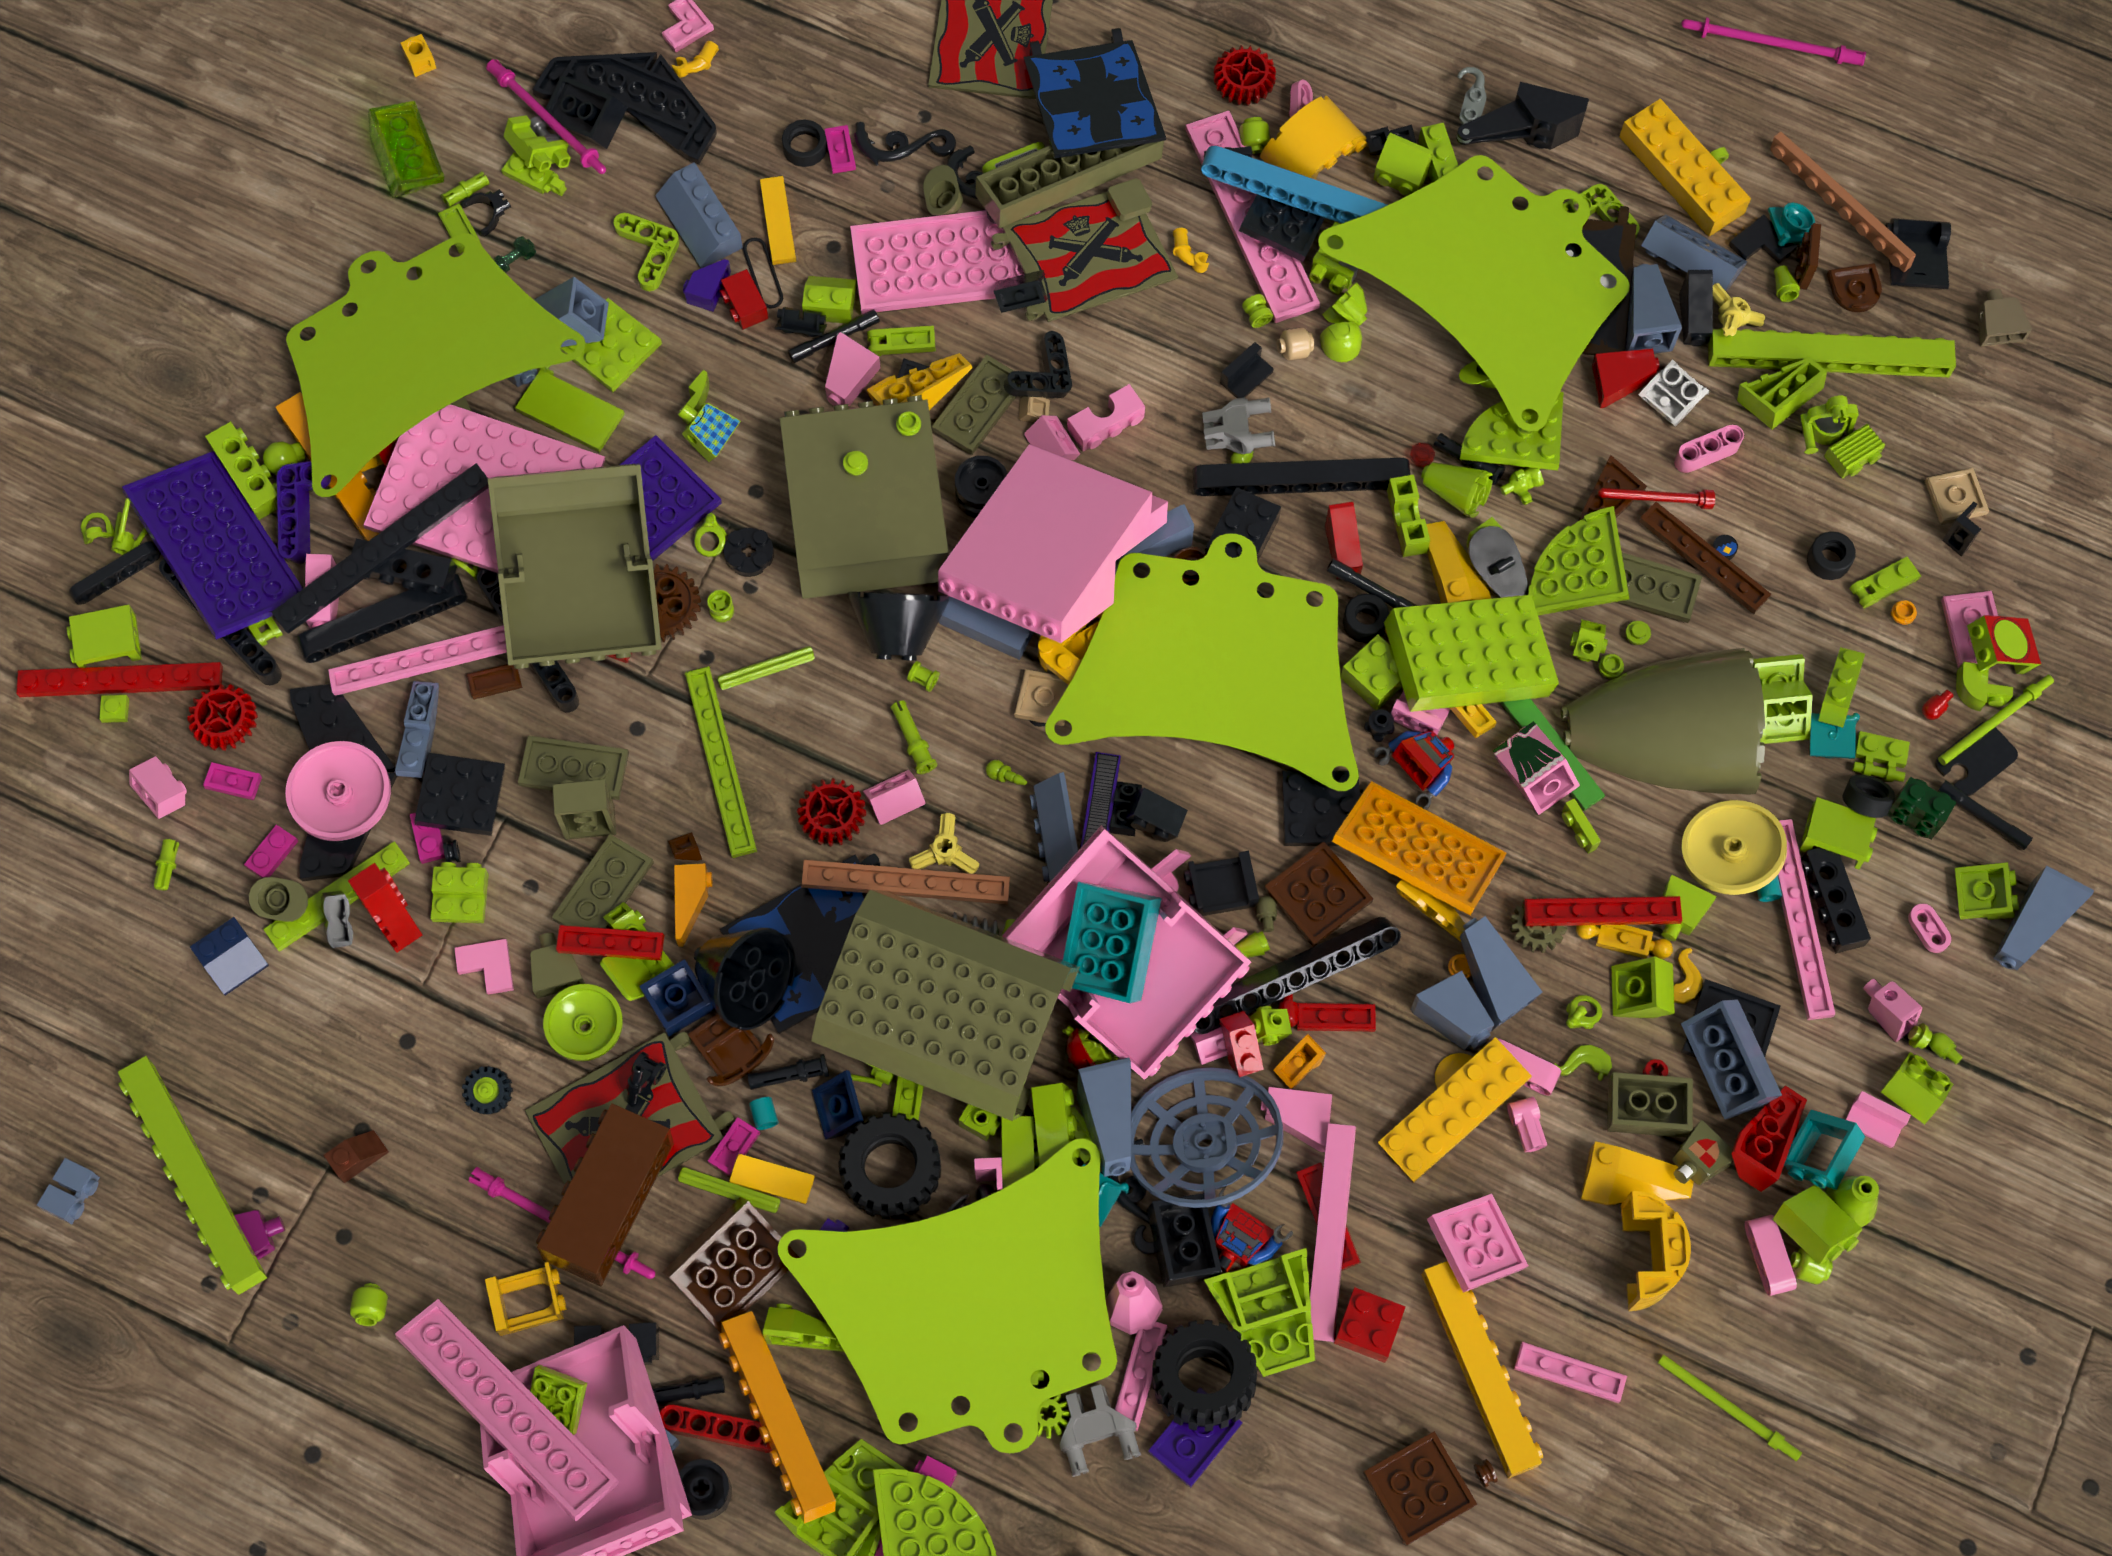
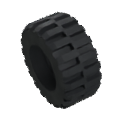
M882 1112L883 1117L876 1118L875 1114L867 1117L868 1121L863 1124L861 1121L854 1126L855 1131L853 1133L848 1132L845 1137V1144L841 1146L839 1152V1173L845 1193L849 1199L853 1200L854 1205L861 1210L863 1208L868 1215L873 1217L877 1214L881 1215L882 1219L890 1220V1216L897 1215V1218L900 1219L905 1217V1213L911 1211L914 1214L919 1211V1206L922 1204L926 1205L931 1200V1194L936 1192L938 1180L941 1178L940 1154L936 1140L932 1138L931 1132L927 1127L920 1125V1121L915 1118L909 1120L906 1118V1114L898 1113L897 1116H891L890 1112ZM898 1144L910 1150L915 1159V1170L912 1177L906 1183L894 1188H883L873 1184L868 1179L865 1172L866 1158L879 1146Z
M1204 1319V1324H1197V1320L1189 1321L1186 1328L1183 1325L1174 1328L1173 1336L1167 1334L1162 1339V1345L1157 1347L1155 1360H1153L1152 1382L1157 1403L1162 1404V1411L1167 1416L1174 1415L1175 1423L1180 1426L1184 1422L1188 1423L1189 1429L1197 1431V1426L1205 1427V1431H1213V1426L1219 1425L1220 1429L1228 1427L1230 1419L1236 1422L1242 1417V1410L1247 1411L1249 1409L1251 1398H1254L1256 1391V1357L1251 1352V1345L1247 1340L1241 1341V1333L1236 1329L1230 1332L1227 1324L1220 1322L1219 1326L1213 1325V1320ZM1209 1357L1224 1364L1229 1370L1231 1377L1229 1383L1221 1390L1210 1394H1201L1191 1391L1183 1385L1179 1379V1370L1185 1363L1194 1358Z

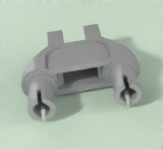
M1245 397L1237 398L1229 402L1222 409L1203 412L1204 436L1207 450L1227 448L1239 454H1249L1256 448L1274 447V431L1252 434L1249 432L1248 425L1250 415L1272 413L1270 397L1248 401V398L1245 399Z
M1102 1384L1091 1387L1096 1409L1088 1412L1084 1410L1080 1394L1075 1392L1065 1395L1071 1418L1063 1433L1060 1449L1063 1453L1067 1454L1072 1477L1089 1472L1082 1450L1084 1445L1111 1436L1119 1438L1124 1460L1133 1459L1132 1456H1135V1458L1141 1456L1134 1434L1137 1428L1136 1422L1111 1408L1106 1388Z

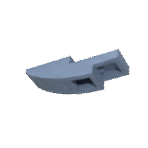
M413 681L404 718L405 731L395 768L396 776L422 778L425 762H427L428 753L431 752L438 706L439 683Z

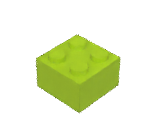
M1378 634L1343 666L1341 679L1374 710L1380 709L1402 688L1391 646Z

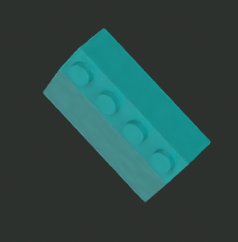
M1078 882L1063 956L1064 961L1080 967L1072 987L1073 989L1126 1003L1142 1000L1162 898L1134 891Z

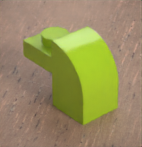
M1963 662L1956 675V691L1960 700L1967 707L1976 711H1981L1986 703L1993 707L2006 706L2013 697V687L1988 684L1989 669L1981 672L1977 663Z

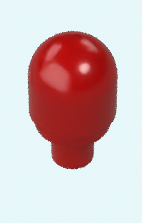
M1945 690L1941 695L1936 694L1932 696L1922 707L1923 716L1929 720L1938 719L1947 711L1949 707L1948 702L1954 697L1949 690Z
M1293 994L1283 998V1002L1279 1003L1278 1009H1287L1292 1028L1299 1021V1007L1293 1001Z

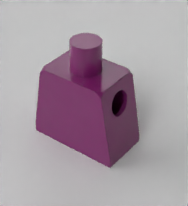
M259 1210L234 1215L258 1260L275 1250L271 1236L285 1231V1226L280 1216L266 1221L264 1215Z

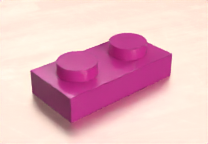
M848 125L826 128L825 135L833 174L856 170Z
M211 762L203 786L208 790L254 800L262 776L259 773Z
M416 813L410 814L420 862L424 864L445 858L441 829L415 825Z
M276 824L246 861L245 867L261 878L270 877L298 843V839Z
M737 1117L709 1158L708 1163L730 1177L736 1156L748 1153L760 1135V1131Z

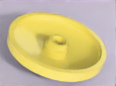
M1740 800L1719 802L1700 811L1687 825L1682 838L1684 864L1690 875L1699 884L1711 891L1729 895L1750 893L1769 884L1783 868L1787 856L1786 834L1779 820L1760 805Z

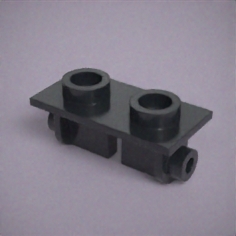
M778 308L777 318L779 320L775 329L782 330L784 333L798 332L805 333L810 337L822 336L827 327V324H825L826 315H822V312L804 310V317L800 318V309Z

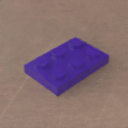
M1199 1388L1196 1392L1201 1394H1208L1202 1388ZM1230 1419L1228 1427L1220 1429L1219 1425L1213 1426V1431H1205V1427L1197 1426V1431L1189 1429L1188 1423L1184 1422L1180 1426L1173 1420L1149 1449L1148 1453L1191 1488L1243 1422L1240 1420L1233 1422Z

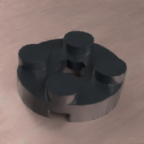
M743 528L738 531H732L729 534L728 540L724 545V556L726 564L735 573L744 577H753L763 573V570L768 565H771L774 558L772 541L764 530ZM746 548L756 550V552L751 553V557H746V553H742Z

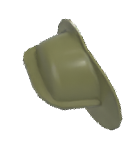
M947 165L936 166L930 170L923 183L928 211L932 215L937 216L956 214L963 204V196L954 170Z
M264 877L252 886L249 893V903L257 915L287 922L297 920L305 913L308 906V895L305 888L298 882L275 877Z

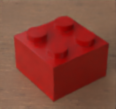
M1354 1287L1334 1344L1385 1363L1389 1357L1406 1306Z

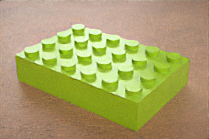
M1532 595L1393 608L1384 622L1410 712L1549 697L1559 684Z

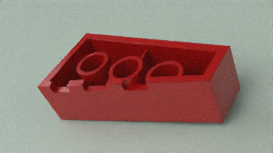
M373 863L348 880L360 901L396 953L423 936L405 908L408 906L407 902L385 867L380 870Z

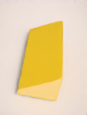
M738 1154L729 1183L806 1204L815 1176Z

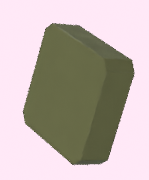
M1135 178L1111 186L1108 189L1107 198L1119 220L1125 221L1150 212L1152 201L1139 179Z

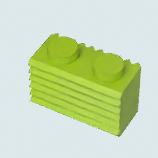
M1866 424L1830 446L1824 457L1841 478L1848 475L1853 477L1863 469V465L1867 463L1872 465L1882 457L1881 452L1885 444L1870 428L1869 424Z

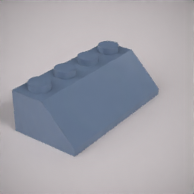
M695 162L674 172L655 195L660 206L700 268L711 265L743 248L740 232Z
M1667 214L1654 222L1641 245L1646 248V253L1655 258L1661 257L1667 261L1666 264L1673 269L1678 270L1680 268L1685 272H1688V270H1713V285L1719 283L1725 291L1730 289L1748 262Z
M1064 772L1034 785V795H1029L1031 809L1037 811L1038 817L1034 819L1035 833L1041 834L1042 842L1038 843L1040 858L1045 857L1046 866L1042 867L1044 882L1049 881V883L1078 852Z
M1738 1000L1721 1001L1681 1023L1724 1119H1729L1761 1107L1782 1096Z

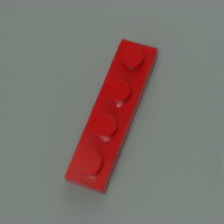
M559 925L556 951L564 954L661 961L665 935L660 932Z
M1321 1162L1296 1172L1317 1227L1324 1169ZM1347 1225L1341 1271L1361 1263Z

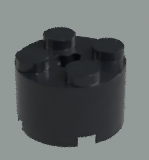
M698 1459L687 1463L679 1472L692 1513L690 1517L699 1520L717 1517L727 1509L731 1500L732 1486L729 1477L718 1464L710 1460ZM701 1484H705L709 1488L703 1496L696 1492V1490L701 1489Z

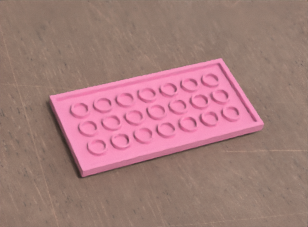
M986 210L850 226L862 314L873 309L876 312L994 299L996 298L994 289L1000 280L1024 275L1010 244L999 250L992 248V236L1004 232L1002 228H998L996 224L990 222L987 218ZM1039 211V212H1036V213H1034V214H1032V215H1030V216L1039 214L1040 211Z

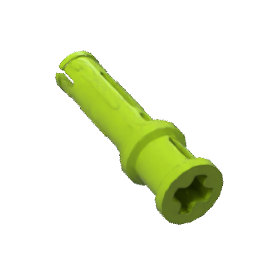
M904 700L899 701L900 709L896 702L891 706V710L908 743L907 753L913 757L916 764V773L920 775L929 773L938 765L929 753V744L921 738Z

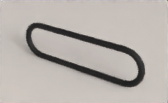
M750 238L744 243L743 252L751 276L762 297L747 253V245L752 241H758L763 245L780 295L778 303L774 305L765 303V305L770 309L776 308L782 304L784 298L767 246L760 238Z

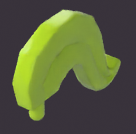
M1593 1045L1578 1047L1561 1067L1556 1063L1554 1064L1561 1069V1076H1568L1581 1064H1587L1594 1072L1599 1073V1081L1603 1080L1604 1075L1607 1076L1612 1068L1611 1057L1603 1049Z

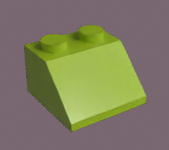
M1389 133L1376 165L1373 180L1382 186H1389L1408 196L1422 188L1428 177L1433 151Z
M809 276L804 287L803 317L804 310L822 312V315H826V322L845 324L851 322L857 280Z
M1654 956L1611 966L1614 1017L1657 1018L1675 1014L1672 963Z

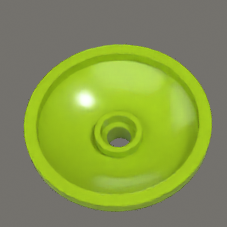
M577 984L559 992L547 1006L543 1019L544 1033L550 1046L559 1055L574 1061H589L606 1054L618 1041L623 1027L622 1011L617 1000L604 988L592 984ZM584 1024L590 1025V1028L587 1031L581 1030V1027Z

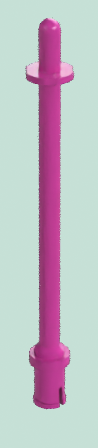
M1708 17L1705 18L1704 22L1684 19L1681 22L1682 27L1685 29L1702 32V38H1705L1707 33L1831 57L1837 64L1844 62L1862 67L1866 57V51L1848 49L1845 45L1830 48L1709 24L1710 19Z
M492 59L488 62L486 69L497 79L498 84L504 88L509 87L581 156L580 163L583 167L588 168L592 166L599 174L606 172V167L598 160L599 153L595 148L587 150L515 81V74L510 69H506L497 59Z
M476 1167L471 1173L474 1177L470 1176L469 1182L487 1191L488 1195L492 1198L502 1196L550 1223L549 1210L506 1187L503 1178L499 1176L495 1178L479 1167ZM619 1251L615 1261L624 1265L623 1273L628 1274L633 1270L647 1279L655 1277L656 1273L652 1268L637 1260L639 1253L633 1252L629 1256Z

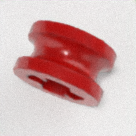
M1659 1059L1650 1060L1643 1069V1075H1650L1652 1066H1655V1070L1657 1068L1661 1070L1659 1076L1668 1075L1667 1065Z

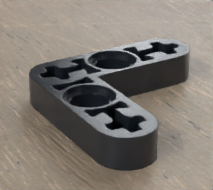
M1049 331L1040 341L1045 372L1012 371L1003 382V387L1008 394L1021 397L1064 398L1072 388V379L1065 342L1061 334L1056 331ZM1051 360L1058 361L1061 364V369L1053 367ZM1033 380L1041 382L1043 389H1037L1033 385Z

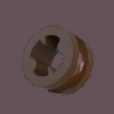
M1487 1459L1483 1460L1482 1465L1478 1463L1474 1465L1475 1473L1484 1488L1489 1486V1482H1498L1496 1473Z

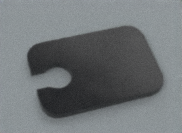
M1984 722L1980 723L1978 726H1976L1974 729H1972L1969 733H1967L1965 736H1963L1960 740H1958L1956 743H1954L1951 747H1953L1955 744H1957L1959 741H1961L1963 738H1965L1967 735H1969L1971 732H1973L1975 729H1977V728H1978L1980 725H1982ZM1995 727L1946 765H1942L1937 758L1935 766L1943 776L1947 775L1955 765L1964 767L1967 771V778L1959 780L1954 786L1965 792L1967 796H1971L2014 763L2018 757V752Z

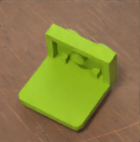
M664 951L662 952L661 961L604 957L600 961V965L606 974L614 982L621 994L629 1001L644 997L639 986L674 966Z

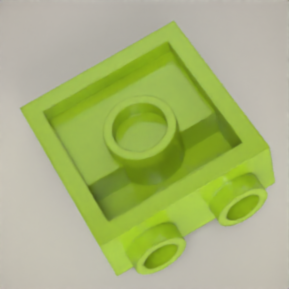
M442 862L440 867L434 866L431 889L433 893L432 922L484 923L489 877L486 868H482V865L479 863H467L466 867H456L455 863Z
M2008 862L1955 868L1960 920L1987 917L1988 920L2015 918L2014 911L2019 910L2018 895H2013L2012 886H2017L2015 870L2010 871Z

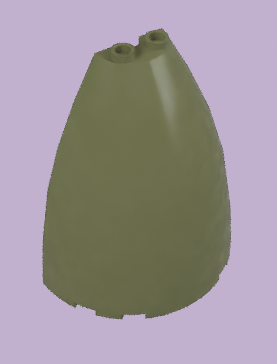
M1745 648L1727 649L1658 661L1624 673L1593 688L1564 707H1561V721L1567 723L1568 730L1563 732V741L1565 745H1568V748L1575 757L1636 781L1665 788L1707 793L1756 794L1762 777L1761 773L1757 772L1760 771L1761 763H1764L1765 744L1760 742L1763 736V729H1765V712L1759 672L1757 668H1752L1754 658L1750 651H1745Z

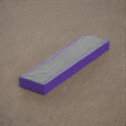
M1096 752L1081 847L1101 825L1107 831L1110 829L1121 761L1120 755Z

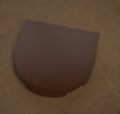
M1875 263L1828 270L1827 277L1833 297L1842 308L1851 312H1865L1877 304L1882 292V286Z

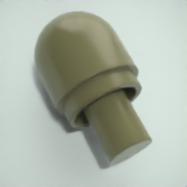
M1263 896L1259 898V902L1256 904V914L1259 922L1263 923L1264 932L1274 931L1273 921L1277 919L1276 903L1271 897Z

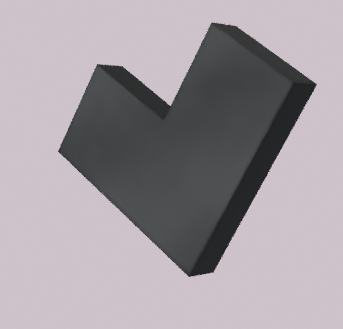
M1765 215L1761 216L1729 243V246L1744 260L1749 259L1763 248L1778 264L1797 249L1795 243H1786L1784 246L1778 245L1779 239L1773 223Z

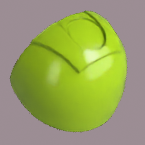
M1340 322L1328 326L1320 335L1322 350L1328 358L1336 362L1353 360L1360 353L1362 346L1360 327L1354 322Z

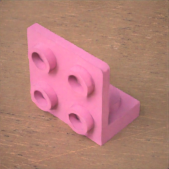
M1403 690L1399 700L1397 699L1393 706L1391 715L1394 722L1415 732L1425 733L1433 731L1438 735L1451 709L1442 708L1410 712Z

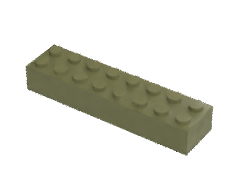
M1164 141L1061 158L1054 157L1050 145L977 176L975 195L998 228H1002L1162 159Z

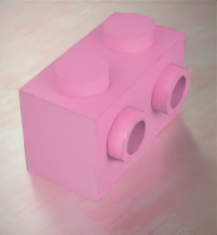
M156 756L129 769L130 786L158 819L185 806V794L187 791L184 784L180 780L177 781L172 776L169 766L166 763L162 764Z

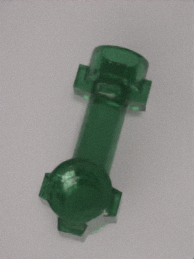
M524 236L517 238L513 243L515 247L513 251L504 257L498 255L494 258L496 264L505 273L510 270L509 265L521 256L525 260H529L536 254L535 246L529 238L526 239Z

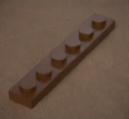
M1655 502L1640 517L1639 522L1751 613L1755 614L1770 598L1771 593L1658 502Z

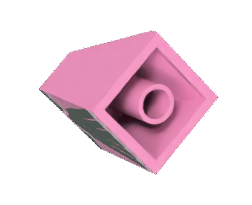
M1534 721L1521 728L1518 733L1492 750L1501 767L1538 815L1580 786L1566 758Z

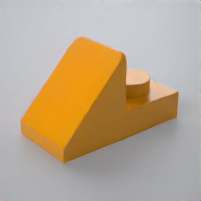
M1307 1034L1273 1071L1290 1089H1293L1312 1069L1320 1066L1326 1052Z

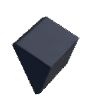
M845 1070L812 1090L825 1140L847 1135L848 1132L853 1133L855 1131L854 1126L860 1121L864 1124L850 1070Z

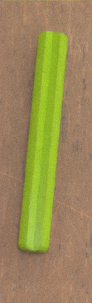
M810 646L720 675L718 676L720 688L725 690L813 661L815 659L814 652Z
M683 1167L679 1173L678 1181L680 1183L735 1201L742 1197L748 1200L754 1207L771 1213H777L780 1207L781 1200L777 1197L729 1183V1181L687 1167Z

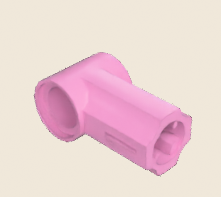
M1530 1097L1507 1103L1510 1121L1517 1128L1524 1152H1534L1545 1148L1547 1142L1539 1121L1540 1110L1536 1099Z

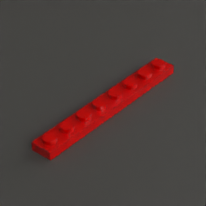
M221 662L18 670L16 694L19 697L209 690L210 686L218 689L219 684H222L223 666Z

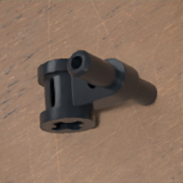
M642 1052L635 1060L631 1070L632 1075L627 1081L626 1089L628 1094L626 1102L630 1105L636 1104L638 1094L649 1082L653 1085L658 1084L666 1071L667 1065L650 1059L649 1054Z

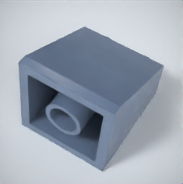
M572 277L534 299L546 311L580 333L586 343L598 342L604 339L609 302L577 278ZM572 339L566 340L562 343L561 347L577 345V343Z
M1462 971L1416 994L1410 1009L1415 1016L1464 1051L1471 1047L1473 1050H1476L1487 1043L1486 1039L1491 1035L1490 1032L1494 1026L1493 1021Z

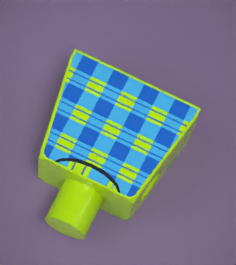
M686 403L677 414L688 423L682 435L708 462L718 456L741 422L739 419L709 403L703 404L697 411Z

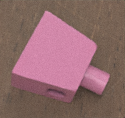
M1872 979L1864 986L1863 990L1871 997L1868 1007L1869 1012L1895 1043L1907 1035L1912 1027L1917 1025L1922 1011L1921 1005L1895 982L1891 981L1883 987L1876 979Z

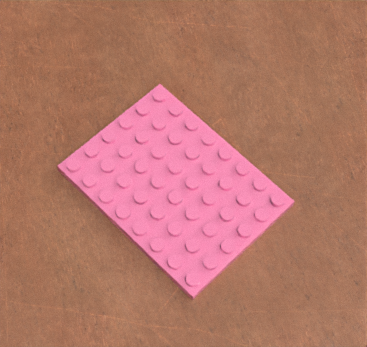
M450 404L399 436L364 522V528L381 533L475 463L478 464L487 477L603 467L605 456ZM489 488L412 544L498 573Z

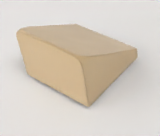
M1022 397L1020 399L1019 420L1036 422L1042 415L1049 416L1050 400L1043 397Z

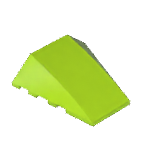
M1307 1248L1281 1255L1279 1258L1235 1272H1227L1204 1280L1232 1328L1241 1333V1341L1247 1340L1251 1345V1352L1256 1357V1367L1262 1377L1315 1361L1311 1300L1309 1296V1274L1307 1270Z
M860 1439L824 1471L836 1499L835 1512L804 1524L801 1516L795 1515L790 1500L784 1506L777 1509L775 1514L795 1537L823 1556H874L881 1539L873 1470L887 1468L906 1469L863 1439Z

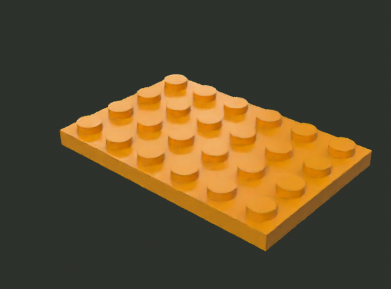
M1373 781L1369 783L1332 840V842L1343 849L1349 850L1364 860L1377 865L1388 873L1405 880L1412 886L1418 887L1470 916L1507 854L1503 850Z

